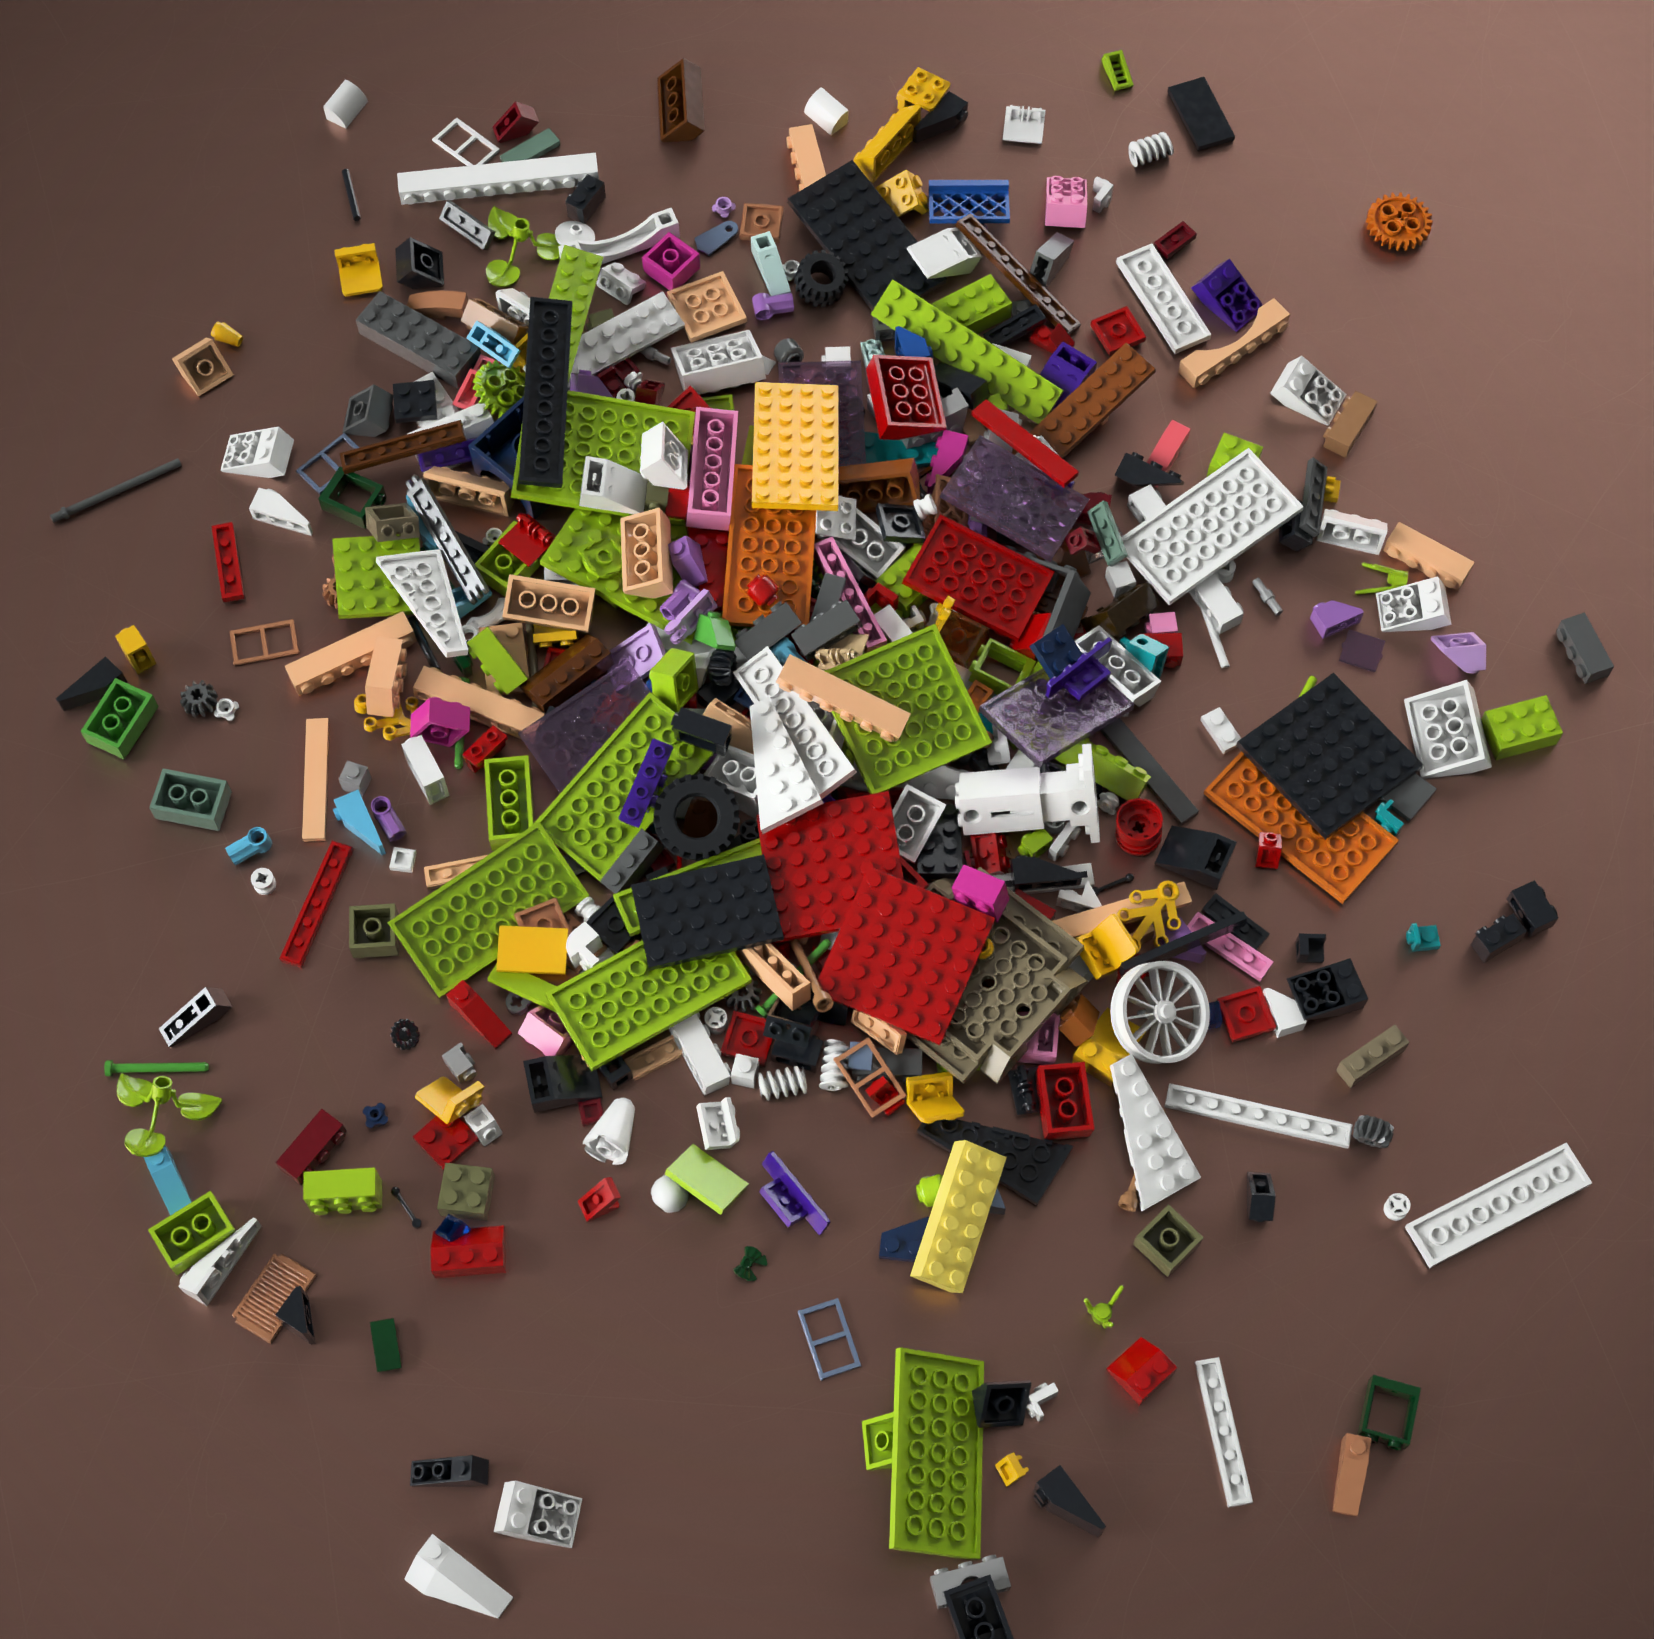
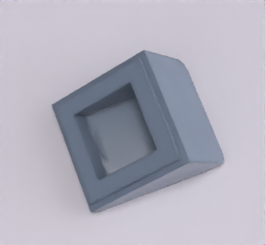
M850 1042V1048L860 1042ZM867 1044L849 1055L848 1069L871 1071L873 1052Z
M997 1188L989 1212L1004 1215L1006 1208Z

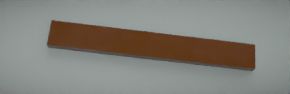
M971 213L957 221L955 226L1033 305L1036 304L1045 317L1055 327L1060 323L1069 335L1079 329L1081 323Z

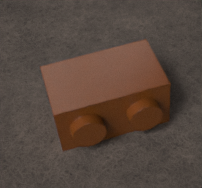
M1081 993L1063 1010L1060 1015L1058 1029L1077 1047L1094 1035L1100 1012Z

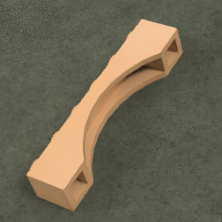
M1273 298L1258 309L1253 326L1238 341L1219 349L1194 351L1180 361L1178 373L1194 389L1200 384H1206L1212 376L1221 374L1231 363H1237L1243 355L1252 353L1258 345L1268 342L1274 334L1283 332L1288 327L1290 314Z

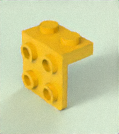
M917 67L897 94L898 109L908 107L913 103L927 111H933L949 90L950 82Z
M908 170L875 187L898 217L912 209L922 215L929 211L927 206L928 198L921 189V179L918 175H914Z
M375 243L334 250L344 296L377 292L383 289Z
M534 625L533 643L539 645V648L552 647V644L560 643L561 646H571L574 644L573 642L578 641V632L576 630L569 631Z
M1116 914L1109 915L1091 932L1075 938L1084 945V950L1080 953V956L1096 980L1114 973L1120 968L1121 962L1127 961L1139 950Z
M950 1072L906 1078V1104L921 1122L934 1123L937 1120H955L958 1117L964 1116V1109L953 1097V1075Z
M443 1076L419 1090L415 1098L448 1125L481 1102L483 1098L481 1095L485 1086L477 1081L462 1090L447 1077Z

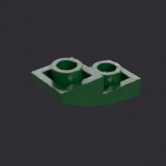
M394 1318L370 1322L377 1372L401 1368Z

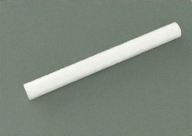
M1201 599L1204 610L1200 609L1221 668L1230 667L1218 631L1213 624L1212 618L1207 614L1206 610L1208 607Z

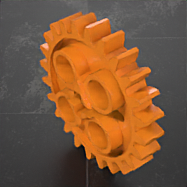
M1391 192L1390 198L1384 194L1383 199L1377 198L1376 203H1372L1371 208L1368 210L1366 223H1368L1367 229L1371 230L1370 236L1376 235L1375 242L1381 240V246L1388 244L1389 250L1393 246H1396L1397 251H1399L1400 247L1407 251L1408 246L1415 249L1416 244L1421 246L1423 240L1426 241L1430 234L1433 221L1430 220L1432 214L1428 213L1429 208H1422L1424 202L1417 203L1418 197L1410 199V194L1403 197L1402 192L1398 196Z

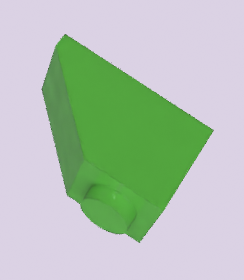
M708 611V615L699 614L694 639L716 649L735 651L736 646L729 621L721 618V614Z

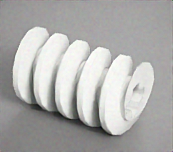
M1160 132L1158 135L1153 134L1151 137L1147 136L1144 140L1138 139L1137 142L1132 141L1129 144L1128 150L1130 161L1134 167H1137V161L1144 165V158L1150 163L1152 162V156L1155 160L1159 159V153L1162 158L1166 157V151L1170 156L1174 153L1172 142L1165 132Z
M840 1040L824 1041L825 1048L823 1049L824 1057L822 1058L823 1066H821L822 1074L820 1075L821 1083L819 1088L827 1091L841 1090V1088L848 1087V1083L842 1081V1079L846 1078L833 1059L849 1050L850 1047ZM849 1056L841 1060L846 1070H849L848 1064L844 1062L849 1061Z
M794 1066L793 1073H791L789 1068L786 1067L784 1075H782L779 1069H776L774 1077L770 1071H767L765 1078L761 1072L757 1073L761 1098L764 1095L767 1101L770 1100L771 1093L775 1095L776 1099H779L781 1091L785 1097H788L789 1090H792L796 1096L799 1088H801L804 1094L807 1093L804 1068L800 1071L798 1066Z

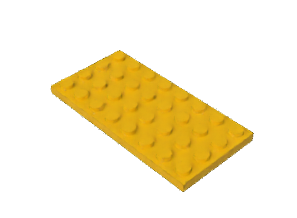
M755 382L752 508L838 511V385Z

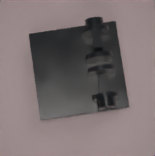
M1019 1065L1016 1067V1070H1010L1008 1076L1017 1115L1040 1112L1035 1072L1038 1066L1026 1068L1025 1065Z

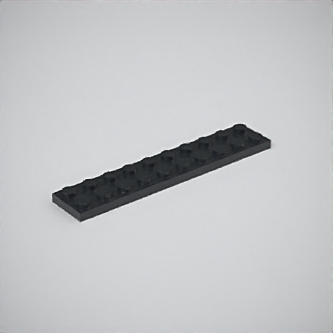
M530 297L519 484L562 488L572 301Z

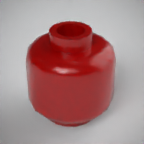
M758 574L747 585L749 588L747 595L758 606H764L765 604L770 606L778 598L776 593L779 587L768 575L760 576Z

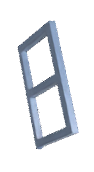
M343 433L296 470V473L320 495L330 480L322 487H319L303 471L321 457L337 471L339 466L326 453L343 440L353 449L359 448L346 433Z
M839 1298L798 1310L820 1380L861 1367ZM835 1305L844 1331L812 1341L804 1315ZM846 1337L855 1363L823 1373L815 1346Z

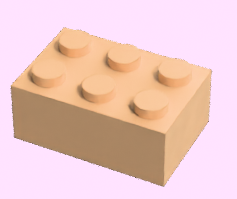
M376 637L365 684L368 715L393 717L395 709H399L400 696L398 694L403 692L404 679H402V676L407 675L408 667L407 663H404L406 661L407 649H403L402 639Z

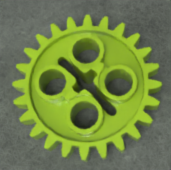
M497 360L493 364L490 361L486 365L483 364L473 380V383H475L473 389L477 391L475 397H481L478 403H485L484 410L490 408L492 410L491 415L497 413L498 418H500L524 396L525 372H520V366L516 369L513 368V365L511 368H508L502 363L499 364Z

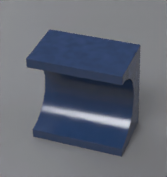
M524 396L468 445L474 472L481 477L486 471H489L504 481L511 489L523 420ZM520 499L527 514L534 519L551 505Z

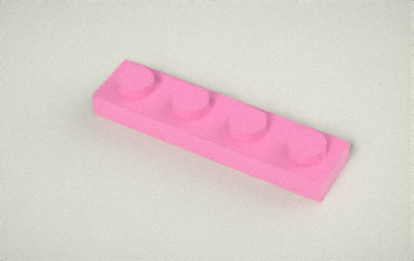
M1197 912L1187 927L1191 932H1194L1215 922ZM1231 933L1204 944L1259 982L1274 962Z

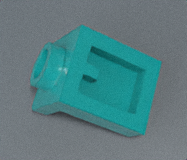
M1412 923L1406 932V940L1408 945L1411 944L1412 952L1436 950L1441 946L1436 925L1418 927L1417 923Z

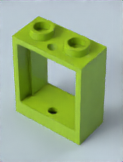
M990 638L987 644H982L976 655L980 658L978 661L973 660L968 670L971 672L968 681L973 683L976 679L994 690V694L1015 704L1036 661ZM987 656L1021 672L1014 686L980 670Z

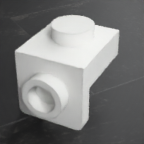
M1097 176L1093 184V191L1097 195L1094 197L1092 210L1100 213L1104 207L1107 208L1112 200L1113 184Z
M1043 1383L1034 1388L1035 1392L1029 1395L1027 1411L1032 1418L1036 1417L1038 1422L1044 1418L1039 1405L1056 1397L1059 1392L1055 1383L1050 1385Z

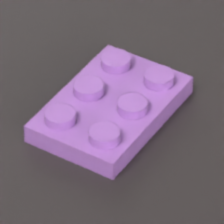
M650 623L610 650L614 665L607 672L615 692L622 694L649 676L651 668L666 654L656 625Z

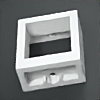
M422 735L411 737L401 744L407 763L429 805L450 796L444 776Z

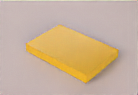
M499 926L497 972L566 975L568 928Z

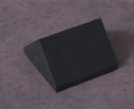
M297 1286L275 1316L285 1328L309 1344H316L310 1300L303 1288Z
M1031 1381L985 1382L972 1390L977 1426L985 1428L1023 1425Z

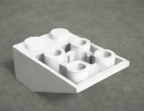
M957 227L942 230L907 248L927 279L970 274L982 258L974 244Z
M1303 356L1292 360L1286 365L1270 392L1284 406L1326 426L1330 424L1347 395Z
M280 427L230 435L221 471L264 478L284 476L294 439Z
M586 456L579 506L628 514L644 512L647 480L640 473L608 459Z
M1438 576L1376 593L1382 632L1433 630L1452 625L1446 587Z
M516 1480L505 1482L494 1532L514 1538L572 1548L582 1498Z

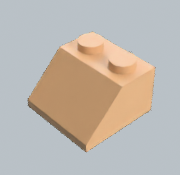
M207 337L172 358L183 378L198 396L234 375L214 341Z

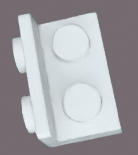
M1004 714L995 715L996 724H992L994 739L991 746L987 748L989 765L1011 762Z

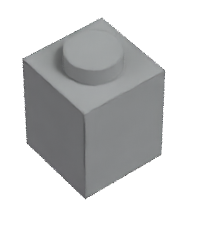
M347 760L339 777V782L343 791L351 793L359 790L363 797L372 777L368 767Z

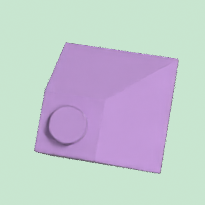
M1474 632L1431 636V641L1464 672L1473 674L1478 673L1479 670H1486V644Z

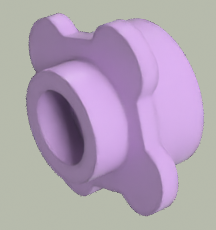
M728 197L718 198L716 204L712 206V211L721 214L723 218H727L729 213L736 209L735 203H732Z

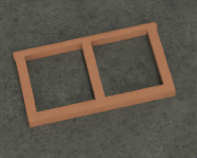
M294 619L230 631L234 666L300 653ZM290 626L294 650L268 654L265 630ZM260 631L264 655L239 660L235 636Z
M869 1037L838 1057H834L833 1060L872 1118L907 1096ZM867 1044L882 1067L855 1084L841 1063V1060ZM885 1071L900 1094L873 1111L858 1088Z

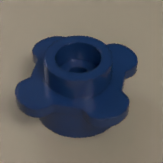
M378 1103L373 1107L366 1106L363 1109V1114L366 1115L367 1119L365 1124L368 1128L379 1127L388 1122V1117L385 1114L386 1106L383 1103Z

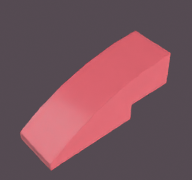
M480 354L474 368H470L452 403L453 406L466 409L480 401L481 397H475L477 391L473 389L475 385L473 380L483 364L486 365L488 361L493 364L494 359Z
M1172 420L1158 441L1147 463L1150 464L1151 461H1154L1163 466L1161 470L1168 473L1177 459L1179 451L1189 438L1190 428Z

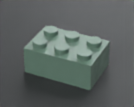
M163 768L149 808L155 819L219 831L232 790L226 780Z

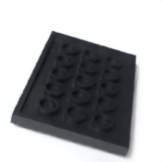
M764 854L631 885L649 971L784 940Z

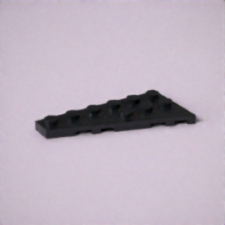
M958 1119L937 1120L934 1123L922 1122L917 1129L918 1134L951 1153L954 1141L967 1140L1007 1157L999 1183L1036 1206L1073 1149V1145H1062L1054 1143L1052 1140L1029 1137L1027 1134L994 1126L992 1128L983 1126L981 1123L973 1121L971 1123Z

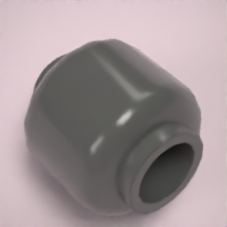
M787 338L781 340L776 345L774 356L782 367L793 369L802 363L804 352L795 340Z

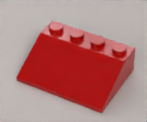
M873 355L866 368L879 438L884 440H902L946 430L947 426L932 358Z

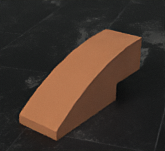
M427 291L410 295L407 306L428 318L445 320L446 316L462 318L468 298L466 292Z

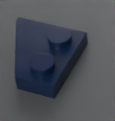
M929 1217L883 1232L881 1234L879 1258L915 1262Z

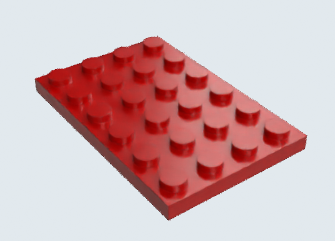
M940 514L905 575L902 584L941 604L949 595L955 599L951 609L1018 642L1055 571Z

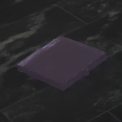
M1349 629L1346 640L1341 645L1343 649L1339 661L1376 672L1379 659L1383 657L1381 653L1385 641Z

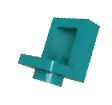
M1390 799L1386 804L1382 802L1375 810L1377 815L1374 821L1396 837L1404 823L1389 812L1394 803Z

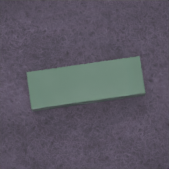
M548 128L500 155L501 162L537 159L560 146V140Z
M1102 501L1087 511L1107 565L1114 566L1127 557L1128 554L1108 502Z

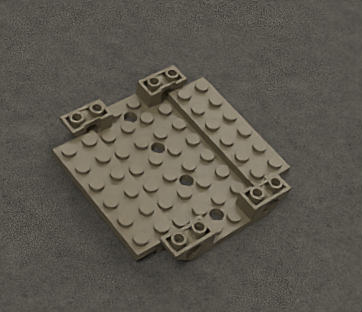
M979 867V868L977 869V870H979V871H981V872H984V873L990 875L988 872H986V871H985L984 869H982L981 867ZM942 878L932 882L926 889L955 901L952 891L955 879ZM1007 888L1009 901L998 923H994L988 936L993 943L994 951L990 957L978 959L941 1046L906 1032L907 1039L963 1084L979 1067L983 1073L998 1084L1027 1052L1026 1043L1053 1013L1059 1016L1088 983L1076 971L1068 968L1084 950V945L1009 888ZM986 979L995 981L994 986L989 989L984 988L982 983ZM1022 1006H1026L1030 1009V1012L1026 1016H1020L1017 1014V1010Z

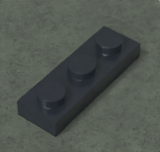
M1035 304L984 333V339L990 343L1005 347L1047 323V319Z
M1217 893L1212 896L1201 910V913L1213 922H1218L1240 912ZM1248 917L1244 927L1230 932L1255 950L1260 948L1270 934Z

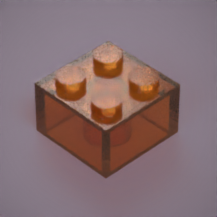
M951 610L948 619L940 631V635L953 662L967 669L970 668L974 659L977 660L978 656L976 654L981 645H986L990 639L988 627Z

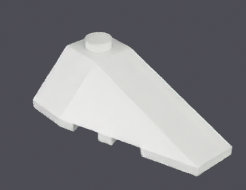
M253 1217L194 1264L189 1271L182 1275L178 1287L185 1294L208 1306L261 1228L259 1221Z
M433 1534L417 1553L405 1577L408 1583L426 1596L456 1604L499 1619L514 1598Z

